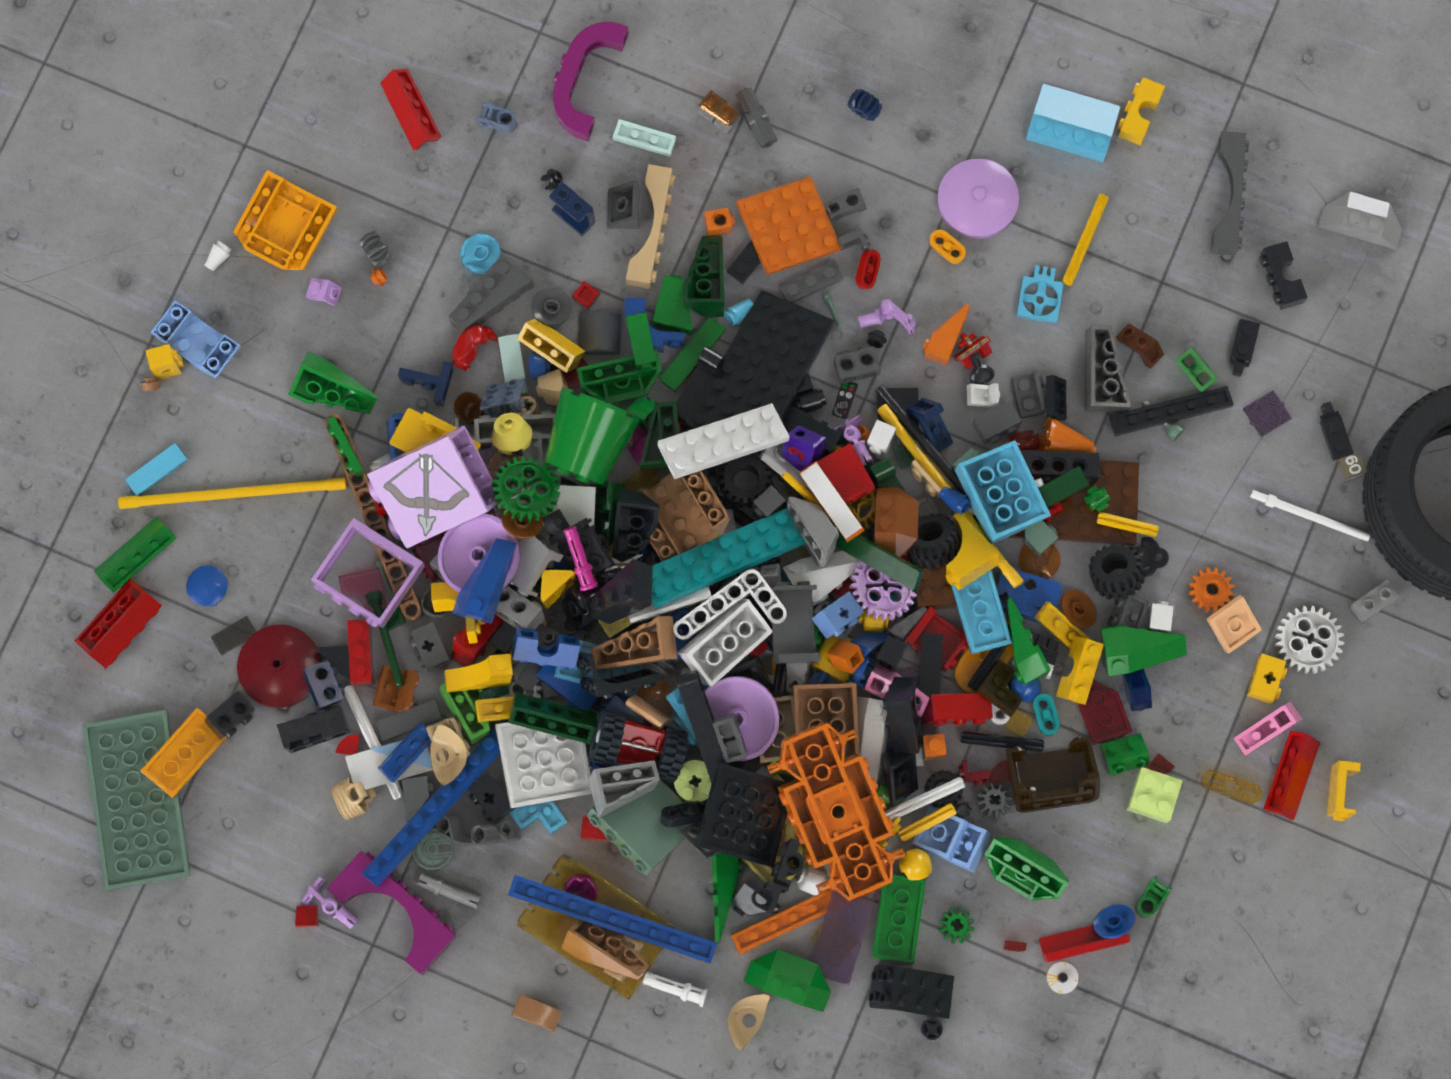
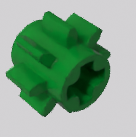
M1096 485L1089 488L1086 492L1087 496L1084 497L1091 511L1097 509L1098 512L1106 509L1108 506L1106 502L1110 501L1107 491L1103 487L1098 489Z

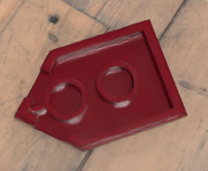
M1093 680L1086 705L1079 704L1078 707L1092 745H1096L1132 732V728L1119 693Z

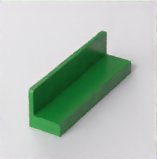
M155 517L98 566L94 572L114 593L172 543L176 537L158 517Z

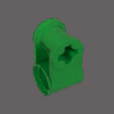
M1154 876L1136 903V913L1142 918L1153 915L1167 898L1172 888L1170 886L1166 887ZM1142 902H1148L1151 905L1150 912L1142 910Z

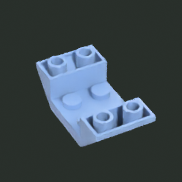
M176 300L150 332L163 344H170L173 349H177L178 354L183 359L216 379L241 347V345L225 334H220L194 316L192 311Z

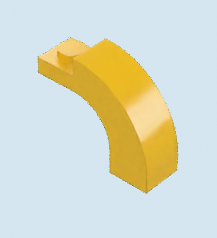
M446 582L431 583V601L434 612L453 611L459 592L450 587ZM465 617L469 644L478 643L477 634H481L480 625L485 624V622Z

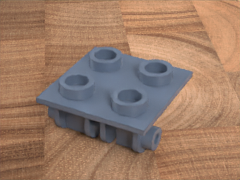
M512 379L506 383H494L487 386L480 410H483L484 414L489 416L504 414V412L510 413V410L511 412L520 411L525 407L524 400H520V396L526 379Z

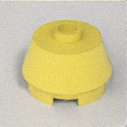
M506 413L496 419L491 440L499 452L512 455V452L521 449L525 451L530 446L532 428L520 415Z

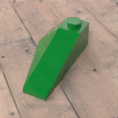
M1009 598L1006 601L1016 670L1014 671V676L1017 682H1022L1025 687L1046 677L1051 669L1039 646H1033L1032 633L1027 627L1023 628V617L1012 598Z
M726 854L712 856L716 943L721 941L738 882V873H743L742 860Z

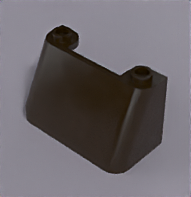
M1090 736L1074 738L1069 743L1068 749L1028 755L1026 749L1019 746L1006 749L1016 811L1028 813L1094 802L1099 798L1100 776Z

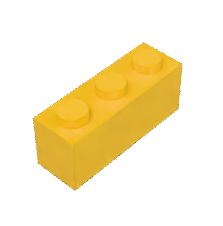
M536 318L525 323L517 340L566 373L577 368L585 353V350Z

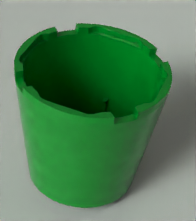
M562 387L544 462L556 467V472L566 476H569L570 473L576 475L575 479L583 483L589 484V481L603 485L637 427L640 417L634 414L626 416L628 411L583 393L580 396L573 395V390Z

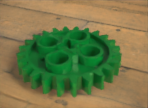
M521 456L518 462L513 457L512 464L509 461H505V467L500 466L498 469L499 473L494 475L496 480H493L492 486L495 488L492 489L491 493L496 496L493 501L500 502L498 509L505 508L504 515H507L509 512L512 513V520L519 516L520 522H522L524 517L527 518L528 523L531 522L532 517L539 521L540 514L546 517L547 511L552 512L554 509L553 505H557L558 500L556 498L560 496V492L557 491L560 488V484L556 483L558 476H552L554 469L547 471V463L541 466V459H538L535 463L532 456H530L528 461H525L524 456ZM530 473L533 477L527 478L523 474ZM507 484H513L516 488L510 489L507 487ZM542 489L546 494H538L536 490ZM525 500L529 505H522L519 501Z

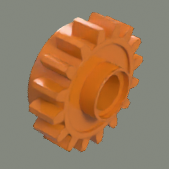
M1207 567L1205 573L1199 570L1197 572L1198 577L1194 575L1191 578L1194 583H1189L1188 585L1192 589L1188 596H1193L1191 603H1196L1198 610L1204 608L1205 613H1208L1209 610L1215 613L1218 611V608L1221 609L1231 601L1229 598L1233 597L1235 593L1230 590L1235 585L1229 584V581L1232 579L1231 577H1224L1226 571L1220 574L1217 567H1215L1213 572ZM1206 587H1214L1216 590V594H1209L1206 590Z

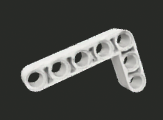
M750 569L677 621L673 627V632L678 639L687 640L749 594H751L768 619L774 624L783 623L786 620L787 611L761 574L754 569ZM748 575H756L758 582L755 585L747 584L746 578ZM732 587H738L741 590V594L737 598H732L729 595V590ZM767 591L770 593L771 598L768 602H761L759 600L761 592ZM716 599L724 602L723 608L718 611L712 608V602ZM776 608L783 611V617L779 620L773 619L771 616V612ZM698 612L706 614V620L703 623L695 621V615ZM682 624L689 627V633L685 636L678 634V627Z

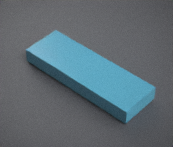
M174 443L126 478L125 481L133 492L140 496L187 462L188 459Z

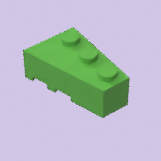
M446 683L441 685L439 692L455 720L459 721L462 732L469 744L472 745L485 738L490 732L489 723L478 722L475 706L476 700L483 699L482 689L446 692Z

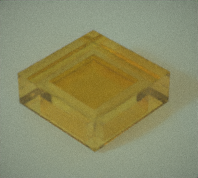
M1016 709L1004 728L1023 738L1034 720Z

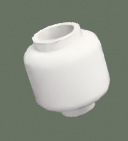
M809 865L803 867L796 877L799 889L814 896L819 894L816 885L827 881L825 870L819 867L815 869Z

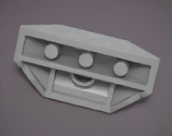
M1348 192L1324 206L1317 226L1395 250L1398 247L1402 228L1390 203L1354 192Z
M788 497L787 511L806 542L804 544L805 548L818 567L826 566L836 548V541L839 537L838 529L833 526L828 514L823 511L820 505L795 497Z

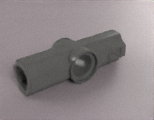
M751 87L740 90L736 94V98L744 112L743 115L749 129L753 130L761 148L772 146L777 142V138L769 124V118L764 107L760 106Z

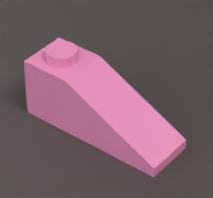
M878 664L871 672L864 690L884 699L888 694L893 678L902 676ZM916 688V697H920V704H916L918 716L922 717L930 698Z
M1290 701L1234 737V740L1246 756L1302 720V717Z

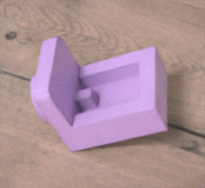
M311 278L305 297L336 306L342 288L330 280Z

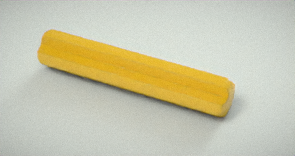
M1099 512L1097 517L1098 524L1156 537L1159 530L1158 525Z
M949 803L900 829L898 835L902 841H907L954 816L957 813L956 809Z

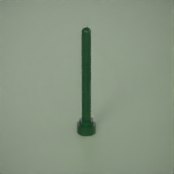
M373 591L366 594L365 598L367 604L373 608L374 614L380 618L383 614L381 608L383 596L381 591ZM387 624L384 628L378 626L397 687H402L404 681Z

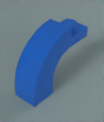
M625 298V318L626 316L645 313L646 299ZM649 325L653 348L657 352L663 353L664 345H667L669 348L684 346V333L658 331Z

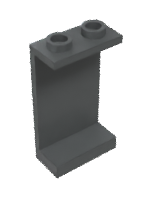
M810 581L797 582V585L789 586V582H777V586L771 587V589L785 607L787 617L781 624L772 623L774 664L819 662L820 653H815L814 621L812 620V591L817 589V585H810ZM779 608L774 609L771 612L772 618L776 620L781 619L783 611Z

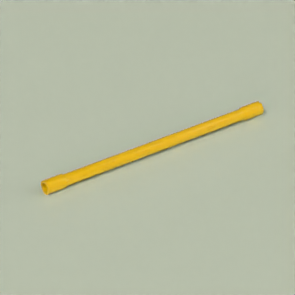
M887 404L882 405L877 410L878 414L886 424L896 427L895 434L919 465L941 490L944 487L950 488L898 421L897 416ZM967 510L963 515L986 538L981 526ZM991 544L1000 553L998 567L1003 572V575L1014 589L1019 587L1024 580L1014 567L1009 564L995 544Z
M346 477L317 481L146 496H122L118 498V504L120 509L195 501L321 490L347 489Z

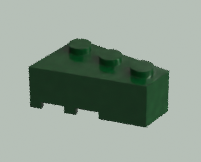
M676 401L655 403L640 462V471L669 469L657 444L659 440L679 434Z

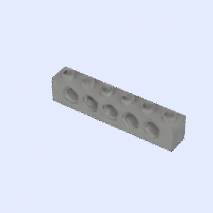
M437 554L429 564L432 572L444 580L439 570ZM509 584L503 588L495 615L515 628L535 630L545 619L542 611L543 608L539 603L526 599V596L511 589ZM503 598H508V600L501 602ZM519 609H524L522 612H516Z

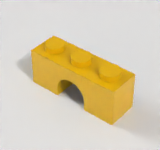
M1144 77L1141 83L1136 82L1132 92L1135 97L1133 101H1128L1125 112H1128L1125 119L1121 117L1117 127L1120 130L1118 137L1141 146L1151 121L1142 118L1139 110L1142 108L1156 110L1165 89L1164 85Z
M1074 636L1068 655L1074 659V666L1067 677H1061L1056 697L1086 705L1104 644Z

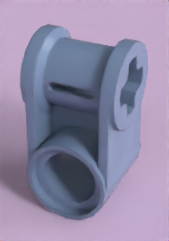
M483 102V110L480 117L476 120L479 125L505 133H511L516 129L517 122L511 110L489 102ZM506 118L511 119V121L507 124L502 123L503 120Z

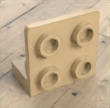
M927 454L926 457L950 488L955 487ZM916 460L912 461L911 475L918 483L921 481L924 483L925 491L931 498L941 499L939 497L940 487Z

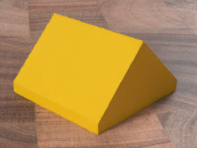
M572 570L543 571L541 601L546 609L562 596L565 589L572 587L577 582L575 573Z

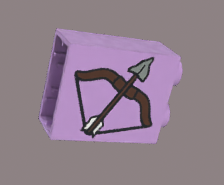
M465 425L399 455L367 474L370 479L368 487L371 496L376 502L383 504L389 515L388 526L390 532L396 539L402 540L406 549L484 514L499 503L493 501L496 496L491 493L492 489L495 488L492 486L493 479Z

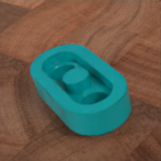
M1039 694L1033 701L1036 721L1040 732L1046 736H1051L1060 728L1054 700L1050 695ZM1045 702L1047 704V707L1045 709H1042L1039 706V703ZM1046 722L1052 723L1051 729L1045 727Z

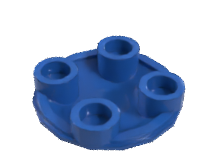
M201 566L195 569L188 577L186 583L187 594L198 605L215 606L225 596L228 580L217 567Z

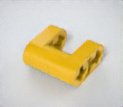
M833 634L829 638H825L817 652L820 653V661L811 663L810 666L815 670L827 673L830 678L839 683L846 684L849 674L833 668L827 654L831 647L840 639ZM846 637L845 641L848 642L852 640L849 637Z

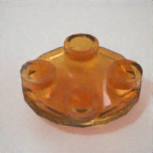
M655 682V686L649 688H642L640 686L636 695L668 717L674 711L666 699V695L671 693L673 689L666 682Z

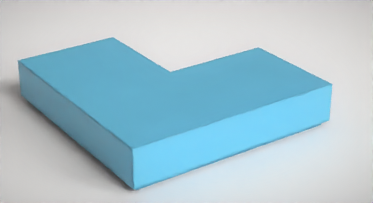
M553 801L517 807L509 812L521 830L539 818L552 835L568 823Z

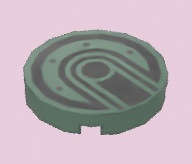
M432 828L411 852L413 859L420 867L436 871L443 869L451 861L454 854L453 842L442 836L437 829Z

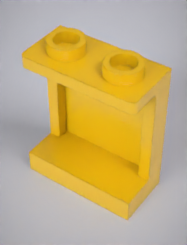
M1339 760L1331 765L1327 816H1333V820L1346 821V819H1350V817L1356 814L1355 809L1344 807L1346 778L1360 772L1361 763Z

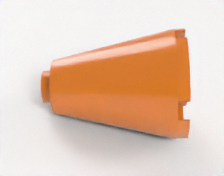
M1051 417L1046 420L1042 427L1045 428L1043 435H1039L1036 451L1096 453V447L1092 440Z

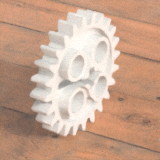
M1303 606L1301 613L1295 608L1293 610L1294 615L1290 612L1287 613L1288 620L1283 618L1280 621L1284 626L1276 628L1281 633L1275 635V638L1280 639L1275 646L1282 648L1278 655H1285L1283 660L1290 661L1289 668L1295 664L1297 666L1296 672L1304 668L1305 674L1310 669H1312L1313 674H1316L1318 667L1323 672L1326 670L1325 665L1328 667L1333 666L1331 660L1337 661L1339 658L1336 654L1343 652L1338 646H1343L1345 643L1339 640L1344 634L1337 631L1342 626L1334 625L1337 618L1330 620V612L1323 615V608L1315 612L1314 606L1309 611H1307L1306 606ZM1299 622L1306 623L1308 626V630H1300L1298 626ZM1320 629L1327 632V639H1322L1319 636L1318 631ZM1292 632H1295L1299 636L1292 635ZM1308 636H1311V641H1313L1311 644L1307 643L1308 639L1306 638ZM1291 642H1299L1301 649L1294 650ZM1320 644H1326L1327 648H1324ZM1311 650H1319L1320 658L1313 657Z

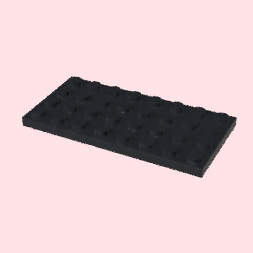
M761 290L726 352L725 359L712 377L688 420L687 428L691 430L771 403L782 421L830 334L835 321ZM766 449L749 455L761 459Z

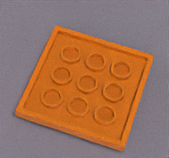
M811 176L737 200L736 206L767 276L841 251L837 235Z

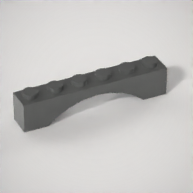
M1222 131L1219 136L1217 157L1228 174L1231 199L1227 214L1212 233L1210 252L1212 254L1235 256L1238 249L1242 247V237H1239V230L1243 229L1244 218H1241L1240 215L1241 210H1244L1245 198H1242V191L1246 189V179H1243V173L1247 171L1248 160L1244 158L1245 153L1249 149V140H1246V133Z

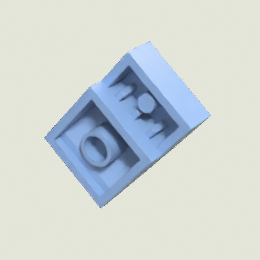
M929 806L925 816L938 809ZM952 816L916 835L912 844L943 860L975 873L992 834L983 828L968 823L964 819Z

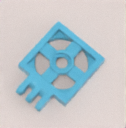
M1035 265L1033 277L1023 276L1016 317L1057 324L1064 283L1054 281L1056 268H1051L1050 275H1046L1048 267L1043 266L1042 274H1039L1040 267ZM1031 284L1038 285L1037 293L1034 295L1025 293L1026 288ZM1046 286L1052 287L1056 291L1057 299L1047 297L1045 294ZM1039 296L1044 299V302L1041 304L1036 302V298ZM1023 302L1033 304L1034 314L1025 308ZM1045 306L1055 307L1053 312L1042 316V310Z

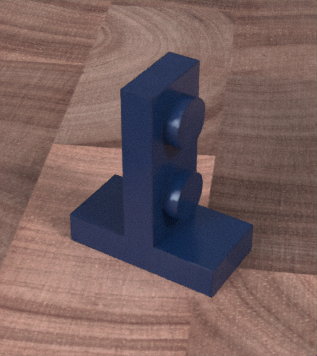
M444 361L440 377L400 368L398 377L405 385L414 386V384H418L430 391H433L435 388L436 392L433 401L435 405L444 407L454 367L452 363Z
M921 398L906 408L909 415L917 417L925 436L939 452L953 444L951 436L940 416V413L944 411L941 403Z

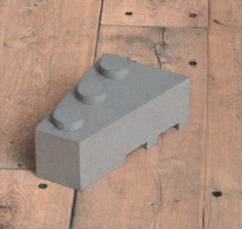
M655 760L593 770L588 781L598 818L654 790L660 781Z

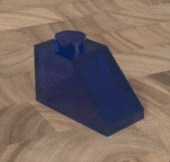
M1144 669L1122 674L1126 698L1131 711L1152 708L1151 686Z

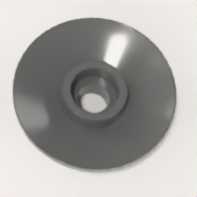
M546 288L534 296L531 309L534 317L541 323L548 326H557L567 321L570 317L572 302L564 291L557 288ZM549 308H554L555 311H554V312H550V311H548V309H549Z

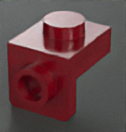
M962 760L961 766H958L959 777L963 778L964 783L973 782L974 786L986 784V781L990 779L989 770L968 772L967 760Z

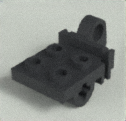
M560 509L544 517L543 523L550 534L549 542L551 545L560 542L557 548L564 555L563 558L569 568L574 572L576 566L563 531L571 526ZM586 517L572 526L577 527L587 562L592 565L593 569L591 571L594 575L613 564L614 561L609 555L611 551L609 541L604 535L596 534L594 530L596 526L592 525L590 527L588 524L592 520Z
M791 838L787 842L782 843L778 854L782 856L780 863H775L771 876H774L773 882H766L764 888H759L752 894V903L756 907L768 913H774L780 893L785 894V892H788L792 882L787 880L786 877L793 876L803 869L805 865L804 857L796 852L799 841ZM793 859V864L796 865V868L793 867L791 869L787 862ZM758 892H764L767 895L768 899L765 904L757 903L755 897Z

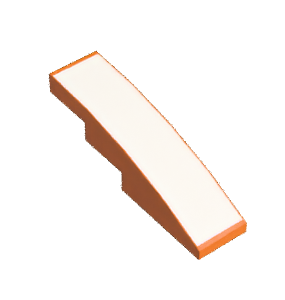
M816 461L799 473L847 543L865 531Z

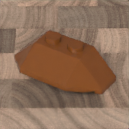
M878 487L875 511V544L898 557L904 555L918 541L919 501L900 487Z

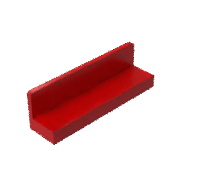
M408 68L392 70L380 84L412 149L418 150L425 142L438 141L441 135Z
M1290 730L1263 808L1265 811L1283 815L1292 821L1295 819L1320 745L1318 740L1306 733Z
M1091 925L1042 937L1039 939L1044 961L1049 963L1127 944L1130 942L1128 934L1112 939L1103 938L1095 932L1094 926Z

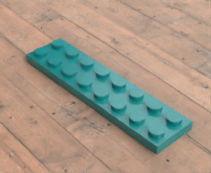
M785 508L768 517L653 565L651 602L655 609L800 547L806 544Z

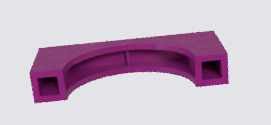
M360 851L328 886L327 890L344 905L352 898L365 893H380L398 901L407 911L414 930L413 945L405 961L420 975H424L457 938L453 934L455 929L447 922L443 925L438 920L440 915L432 908L427 910L423 907L424 901L416 894L411 896L406 891L409 887L400 879L397 882L392 879V872L378 888L368 881L361 873L375 857L369 851L366 854Z

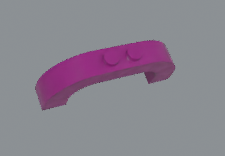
M601 22L590 25L576 35L569 46L567 54L564 53L561 58L560 72L557 71L554 77L553 104L556 116L562 127L576 138L589 141L595 125L593 116L577 111L571 104V96L585 59L591 51L600 47H609L622 52L629 35L628 26L614 22Z

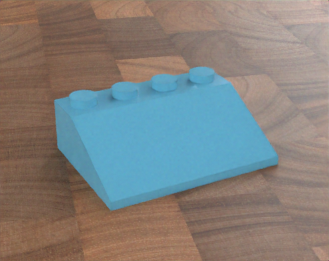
M1043 83L1026 140L1104 162L1121 106Z
M1015 440L959 463L956 467L955 472L966 496L971 501L974 513L990 544L1008 538L1051 516Z

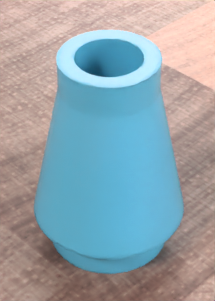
M747 298L740 303L726 308L724 318L731 326L739 325L748 315L754 304Z

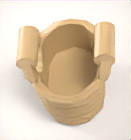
M351 776L331 787V793L337 808L347 821L368 813V804L378 797L374 787L365 791L362 782L353 783Z

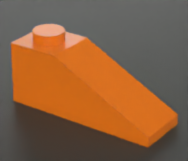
M966 304L932 334L931 339L926 338L922 349L925 351L924 358L945 366L948 365L970 305Z

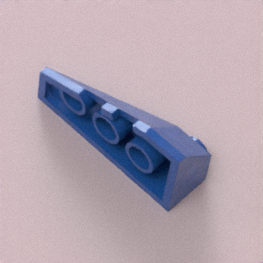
M499 538L495 539L458 593L453 614L492 624L517 543Z

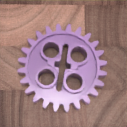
M862 561L858 564L859 568L853 570L856 575L851 576L850 580L855 583L851 584L849 588L855 589L851 595L857 597L856 602L861 604L862 610H867L866 616L873 613L874 620L880 615L882 621H885L888 615L889 619L893 620L895 614L901 617L903 615L902 611L906 613L909 610L908 606L914 604L910 598H915L917 594L912 592L913 590L897 581L891 580L890 577ZM869 572H874L877 575V581L870 579ZM883 583V586L888 588L884 591L883 587L878 586H880ZM865 585L874 586V587H872V588H866ZM894 586H901V589H899V588H893V587H894ZM869 593H875L878 597V600L872 601L869 597ZM890 593L897 595L898 602L890 599Z

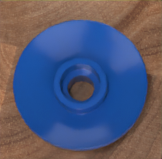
M1117 904L1106 907L1095 917L1093 923L1094 930L1103 938L1112 939L1120 937L1133 927L1135 914L1126 905Z

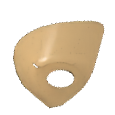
M445 725L437 726L430 750L432 768L440 784L446 785L453 781L464 768L467 759L465 743L457 733ZM439 749H445L449 754L445 762H440L436 758V753Z
M758 994L746 997L738 1001L730 1011L728 1018L729 1032L735 1046L739 1050H743L759 1030L770 999L769 995ZM746 1014H753L755 1016L756 1023L753 1027H746L743 1024L742 1019Z

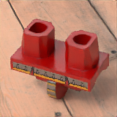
M962 333L960 335L962 341L957 344V347L962 350L952 357L966 369H970L973 367L970 359L973 353L977 351L981 358H985L992 353L988 344L991 340L988 336H981L974 342H971L977 338L976 335L972 333L967 336L965 333Z

